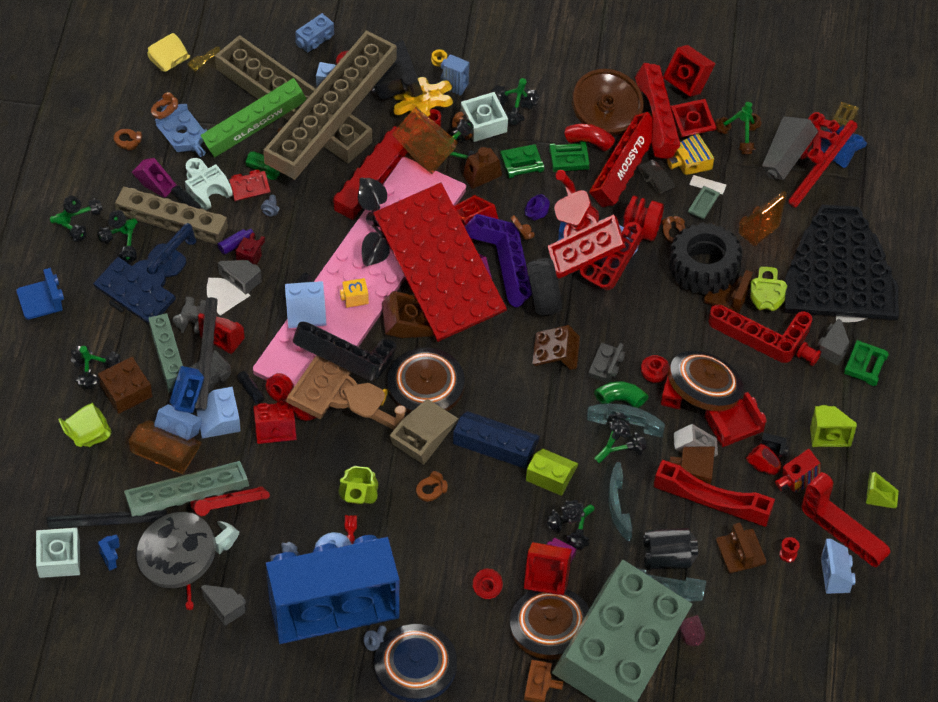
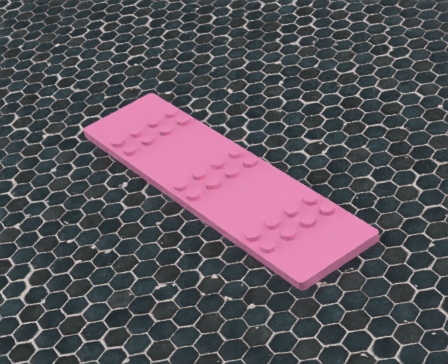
M403 157L383 184L387 190V201L379 204L380 209L442 182L452 204L455 206L466 192V185L407 157ZM365 210L314 281H323L326 310V326L317 327L358 347L382 314V302L392 291L397 292L406 279L391 249L384 261L364 266L361 254L363 240L368 233H377L366 222L369 210ZM365 278L369 294V304L346 308L345 301H341L339 290L343 289L342 282ZM288 319L253 366V374L267 381L273 374L282 373L291 379L295 387L316 355L293 343V337L297 328H288Z

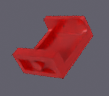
M749 392L744 393L743 399L739 400L731 409L724 411L706 410L705 419L722 447L764 432L766 417L763 412L759 411L755 398L751 397Z

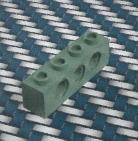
M166 313L149 317V325L168 392H172L180 366H183L168 314Z

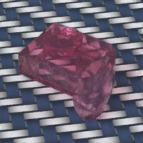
M698 615L683 620L680 629L686 644L699 646L704 641L706 634Z

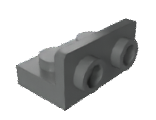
M601 343L588 372V377L606 383L611 382L612 377L616 378L619 371L618 363H622L625 357V352L623 351L624 344L620 343L618 348Z

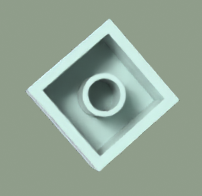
M495 92L461 102V111L464 113L462 118L470 120L474 125L473 142L507 132L508 118Z
M77 528L36 530V566L39 578L80 575V538Z

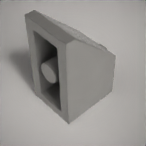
M691 424L674 432L675 450L682 453L684 447L714 446V457L718 455L717 438L697 426Z

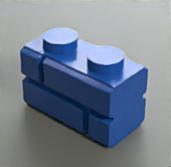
M180 366L169 401L175 410L193 413L204 380V376L198 369Z

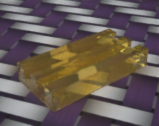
M842 102L833 120L839 122V125L842 127L849 120H854L859 108ZM844 107L847 108L846 111H845V113H844V115H843V117H842V118H839V116H840V114L842 113ZM850 110H853L850 118L846 120Z

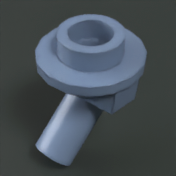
M270 195L269 200H265L261 205L265 215L271 217L278 214L280 208L276 206L275 195Z
M293 543L281 544L283 553L293 552L297 556L299 555L298 548ZM271 555V556H270V557H271V561L273 560V558H274L276 555Z
M379 626L377 632L374 630L366 632L364 644L368 650L375 651L379 648L387 628Z

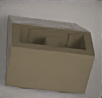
M427 399L401 420L390 435L392 444L424 465L458 422L459 418Z

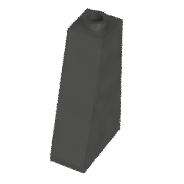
M783 117L762 165L769 178L784 180L816 136L818 130L810 119Z

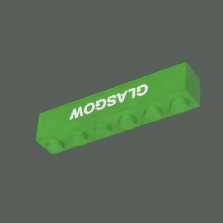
M292 78L200 136L215 158L300 106L307 99L296 80Z

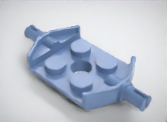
M178 104L177 110H174L169 116L163 119H155L156 126L176 152L192 150L196 151L199 157L205 155L206 152L201 147L204 140L200 135L206 132L207 129L204 131L189 112L187 104ZM168 105L160 106L163 109L162 111H164L167 108L166 106ZM179 130H186L185 133H178Z

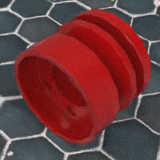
M632 196L624 214L623 227L629 222H637L644 230L643 239L654 241L661 223L664 204L651 201L649 207L646 208L645 198H642L638 205V196ZM632 229V233L637 234L638 231Z

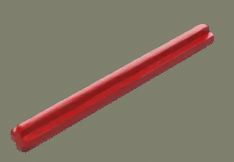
M853 120L848 121L839 133L840 140L836 144L829 146L824 153V160L813 167L788 200L792 207L799 205L858 127L856 122Z

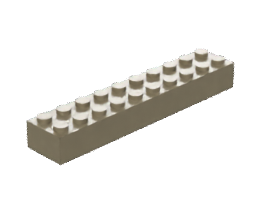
M366 30L264 149V163L296 179L397 60V46Z
M240 35L215 55L216 70L257 99H260L292 78L296 80L306 99L315 91V88ZM303 104L282 117L289 121ZM350 114L324 147L348 164L372 143V128Z

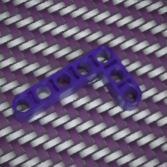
M476 214L464 227L470 238L496 244L507 299L512 306L520 307L532 295L518 228L511 222Z

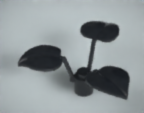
M360 178L358 201L363 209L370 211L366 216V222L377 232L368 233L362 243L361 254L364 266H370L384 261L390 253L387 240L382 238L383 235L377 228L379 225L373 212L380 209L379 204L387 201V190L382 183L375 179Z

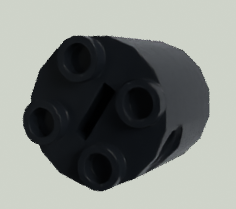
M689 528L648 530L643 535V546L647 547L646 555H644V565L649 567L650 570L691 568L698 556V541Z

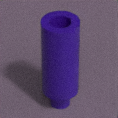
M242 229L217 243L220 252L225 255L238 248L244 237L250 239L253 230L245 231Z

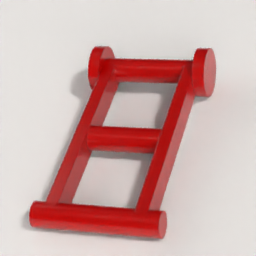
M260 486L258 488L190 501V506L198 515L205 516L211 509L268 499L270 494Z

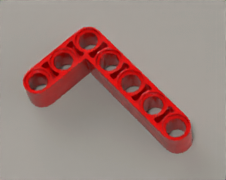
M714 305L709 315V325L712 328L782 363H788L792 360L809 334L812 324L811 314L805 311L799 312L785 333L781 335L723 305Z
M819 473L806 487L802 511L868 564L878 567L891 553L890 548L829 501L833 480L826 473Z

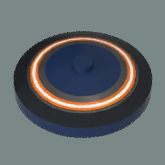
M422 624L404 625L394 629L383 638V642L380 643L375 653V673L381 686L392 696L408 702H424L438 697L449 688L456 675L457 655L448 637L436 628Z

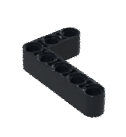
M299 322L293 337L295 345L370 381L378 380L390 365L397 348V344L394 341L382 339L370 353L308 322Z

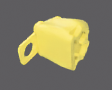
M174 33L148 47V58L163 72H167L190 58L183 43Z

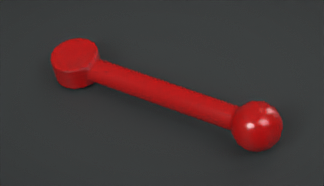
M191 584L187 585V602L185 604L187 610L194 608V604L191 602Z

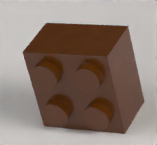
M133 357L98 373L100 387L118 414L153 397L151 384Z

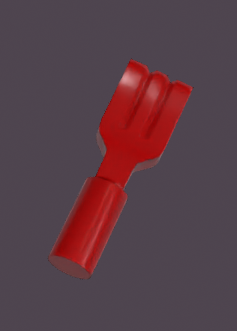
M345 515L344 529L348 532L347 537L352 544L355 541L354 532L357 529V515Z

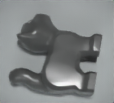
M186 296L185 305L181 313L173 317V323H175L177 328L181 329V333L185 331L188 322L195 323V333L200 332L198 315L200 313L205 314V300H201L200 306H195L194 298Z

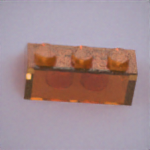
M151 420L139 424L129 439L131 452L183 474L201 446V441L194 438L186 441L182 437L179 438L175 434L172 435L168 431L165 432V430L155 427V422Z

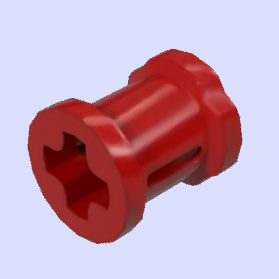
M804 342L796 356L804 358L810 362L811 366H814L822 352L814 350L808 346L807 342Z
M785 538L781 544L782 549L779 552L781 560L787 563H791L797 558L800 546L795 538Z

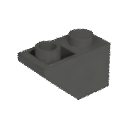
M837 319L835 324H830L826 332L827 336L825 338L822 337L817 345L822 352L820 357L837 366L847 353L849 339L840 319Z

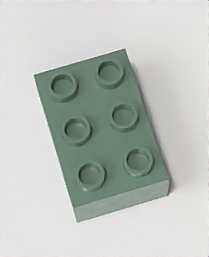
M622 560L608 577L552 674L596 702H637L693 604Z

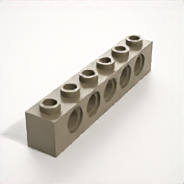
M123 186L115 202L116 211L121 210L126 217L135 218L138 221L178 232L186 223H190L195 238L214 244L222 241L228 229L227 217L221 214H214L201 208L191 207L185 203L181 204L168 198L164 199L151 193H144L135 188Z

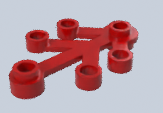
M815 112L808 119L812 121L818 133L803 152L800 159L803 160L808 156L813 163L819 164L825 158L824 152L821 150V138L828 139L831 144H836L840 140V136L836 133L840 125L836 120H826L823 114ZM821 127H827L831 132L823 131ZM813 144V149L808 152L807 150Z

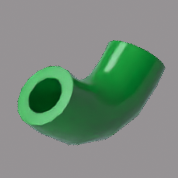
M624 381L609 382L594 391L595 397L603 406L622 400L629 403L634 409H638L649 397L645 391L635 384Z

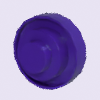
M542 194L531 198L525 208V215L531 220L545 217L548 214L549 199Z

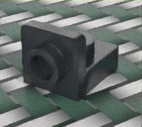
M764 433L761 444L769 447L774 453H778L780 462L782 457H787L789 446H785L787 438Z

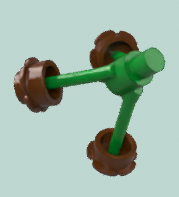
M746 102L742 110L730 119L722 117L717 118L715 121L716 130L723 134L728 133L731 129V122L737 118L744 121L745 142H740V148H738V150H741V154H752V150H756L754 143L749 142V130L754 131L760 128L762 124L760 116L752 113L751 102Z

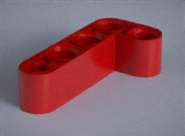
M637 222L627 223L622 231L624 243L629 244V249L626 252L619 250L609 255L602 267L592 263L581 268L580 273L585 279L604 290L614 288L644 236V230ZM631 230H637L638 232L637 234H632ZM619 260V266L612 268V262ZM593 267L594 273L587 276V269ZM606 276H609V283L603 285L602 279Z

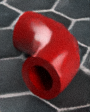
M574 124L565 129V137L570 143L589 142L602 151H607L615 142V138L610 133L592 124Z

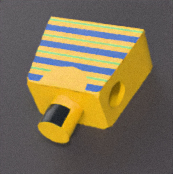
M695 134L680 142V147L674 156L667 159L670 169L680 167L685 175L711 170L714 162L713 155L699 134Z

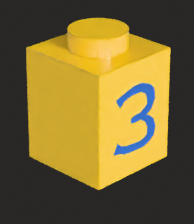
M365 278L342 282L343 289L339 290L341 301H345L346 308L369 304V294Z

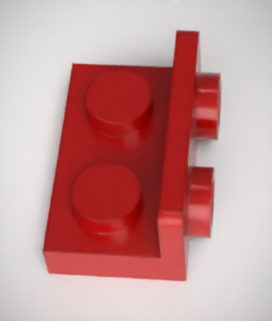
M254 170L249 172V175L242 176V174L232 176V179H229L234 202L271 192L265 171Z

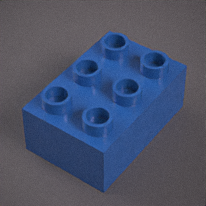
M365 535L357 538L351 545L337 547L335 544L328 543L316 547L313 553L297 556L293 552H284L276 555L271 562H266L269 602L279 644L399 619V576L388 537L377 539L374 535Z

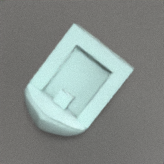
M217 521L223 530L215 537L216 552L221 554L224 550L231 548L239 535V531L226 522Z

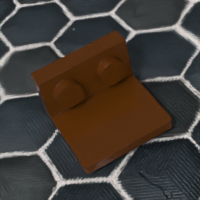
M746 270L743 277L740 276L732 286L729 285L728 289L724 291L719 289V293L715 294L709 291L705 296L704 303L713 306L723 305L740 313L750 289L753 272Z
M570 325L537 332L535 335L533 365L538 366L561 360L570 370L576 369L580 336Z

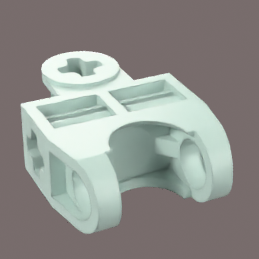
M192 158L187 161L188 180L185 181L186 192L195 199L194 201L201 205L202 209L207 210L211 208V202L208 197L212 194H220L226 198L233 196L226 176L217 165L207 168L199 158Z

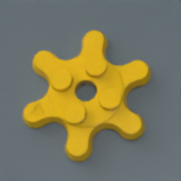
M425 77L418 78L423 91L422 95L411 97L408 93L402 92L393 96L395 100H402V102L394 106V114L402 115L408 111H416L417 117L421 119L429 117L430 109L435 106L448 107L453 104V100L449 95H443L452 89L449 81L445 80L438 84H429Z

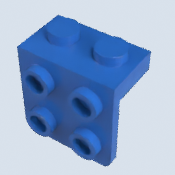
M840 125V128L836 131V133L839 135V133L845 126ZM852 134L833 161L843 168L847 167L855 151L866 147L867 142L864 141L862 136ZM821 138V150L825 153L831 143L828 139Z
M51 268L43 270L45 281L17 289L22 311L27 320L63 310L61 301L64 300L62 290L57 289L59 281L57 275L52 274Z

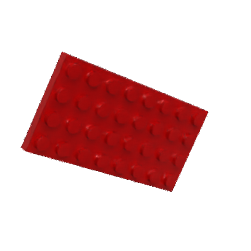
M442 182L373 212L437 342L507 311Z

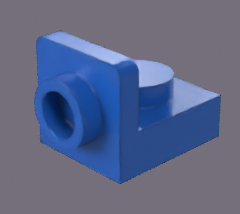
M117 535L107 536L99 541L98 545L99 552L110 571L117 568L116 560L118 556L115 549L119 548L120 545Z

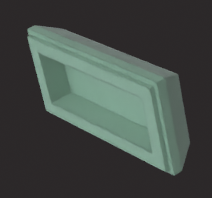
M703 186L689 208L688 213L704 220L720 192Z

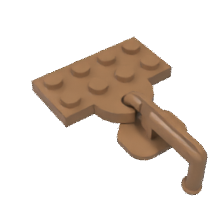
M317 355L286 400L287 403L319 419L323 417L329 406L334 408L350 407L352 412L362 417H369L393 430L404 419L406 412L404 406H397L395 408L396 417H393L379 410L378 408L385 398V393L382 389L370 383L357 385L356 381L350 377L351 371Z

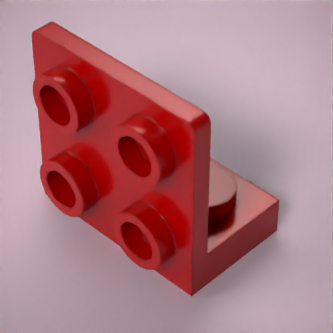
M280 401L276 404L261 403L253 406L257 444L297 440L293 405L286 401Z

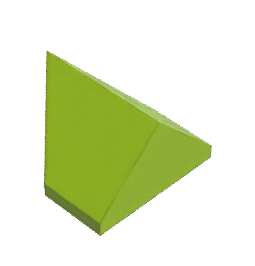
M870 471L866 504L897 508L899 490L876 472L872 473Z

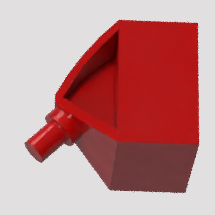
M681 46L677 48L663 78L690 97L701 94L715 63L691 46Z

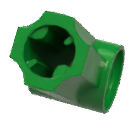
M250 151L248 154L246 166L261 172L265 171L266 177L271 180L277 179L281 172L266 165L263 154L255 151Z

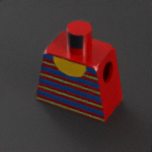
M807 449L784 465L783 477L776 480L775 483L780 491L790 487L796 493L807 487L820 473L821 463L812 451Z

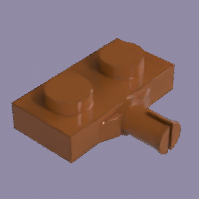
M537 660L531 661L524 700L545 702L546 694L550 688L562 690L563 681L551 679L552 663Z

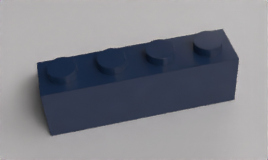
M468 411L460 417L453 434L454 445L527 469L540 439V436Z

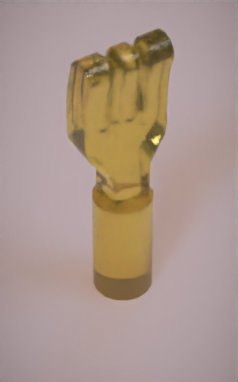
M216 46L204 56H196L188 63V66L194 72L197 71L207 60L220 52V48Z

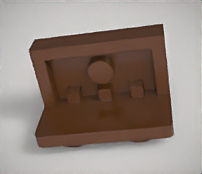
M741 523L733 524L729 535L716 538L717 546L728 573L731 574L766 564V558L753 529L744 531Z

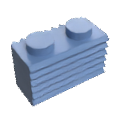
M450 54L447 59L442 61L441 69H443L440 80L449 81L452 85L450 91L462 95L469 84L470 62Z
M167 404L158 410L154 426L165 430V432L168 431L172 435L175 434L179 438L182 437L187 441L199 433L202 418L188 412L175 410L173 406Z

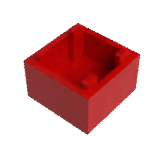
M532 542L527 556L524 589L564 596L568 586L572 549Z

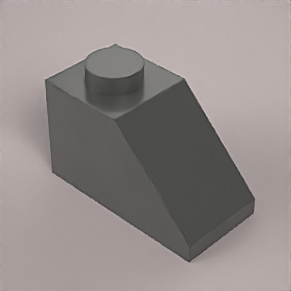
M248 260L220 261L218 263L219 275L245 295L262 282L261 269Z
M209 585L201 587L202 597L225 626L245 614L246 601L240 593L237 595L234 589Z

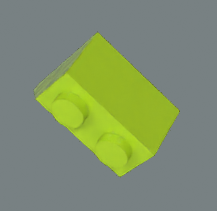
M815 406L810 425L812 447H851L857 427L856 422L835 406Z
M541 449L535 453L527 468L526 481L562 496L578 467V463L548 450Z

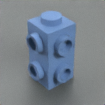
M323 13L295 31L297 46L303 48L307 53L312 49H316L321 43L329 40L334 35V23Z

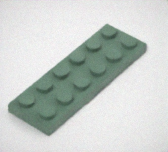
M237 461L125 490L124 492L131 515L142 516L147 512L161 511L170 506H180L193 500H200L213 495H222L224 492L241 490L249 486V482L241 462Z

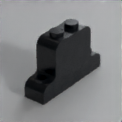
M403 40L394 43L397 46V60L372 88L373 93L377 92L380 99H387L402 92L408 93L411 97L423 94Z

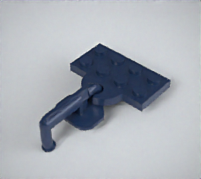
M186 223L167 244L157 245L149 253L148 260L139 261L131 266L117 257L93 283L94 287L149 325V317L162 315L176 300L175 296L164 289L163 286L165 285L166 277L178 275L186 265L185 256L178 252L176 248L184 240L189 245L196 243L192 225Z

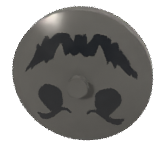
M176 512L165 515L153 522L140 538L137 547L138 566L144 576L151 583L159 587L179 588L191 584L207 571L214 559L216 552L214 533L204 519L193 513Z

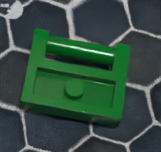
M581 141L578 144L563 145L549 144L553 172L558 170L589 169L590 164L586 142Z
M536 144L500 152L508 179L514 178L515 175L538 171V173L544 172V164L541 161Z
M857 340L844 374L866 381L871 386H876L879 381L878 376L882 365L887 360L889 353L884 349ZM872 355L877 357L872 372L868 373L866 369Z

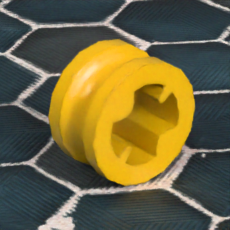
M438 49L433 51L431 62L434 66L441 67L442 61L447 59V53L444 50Z

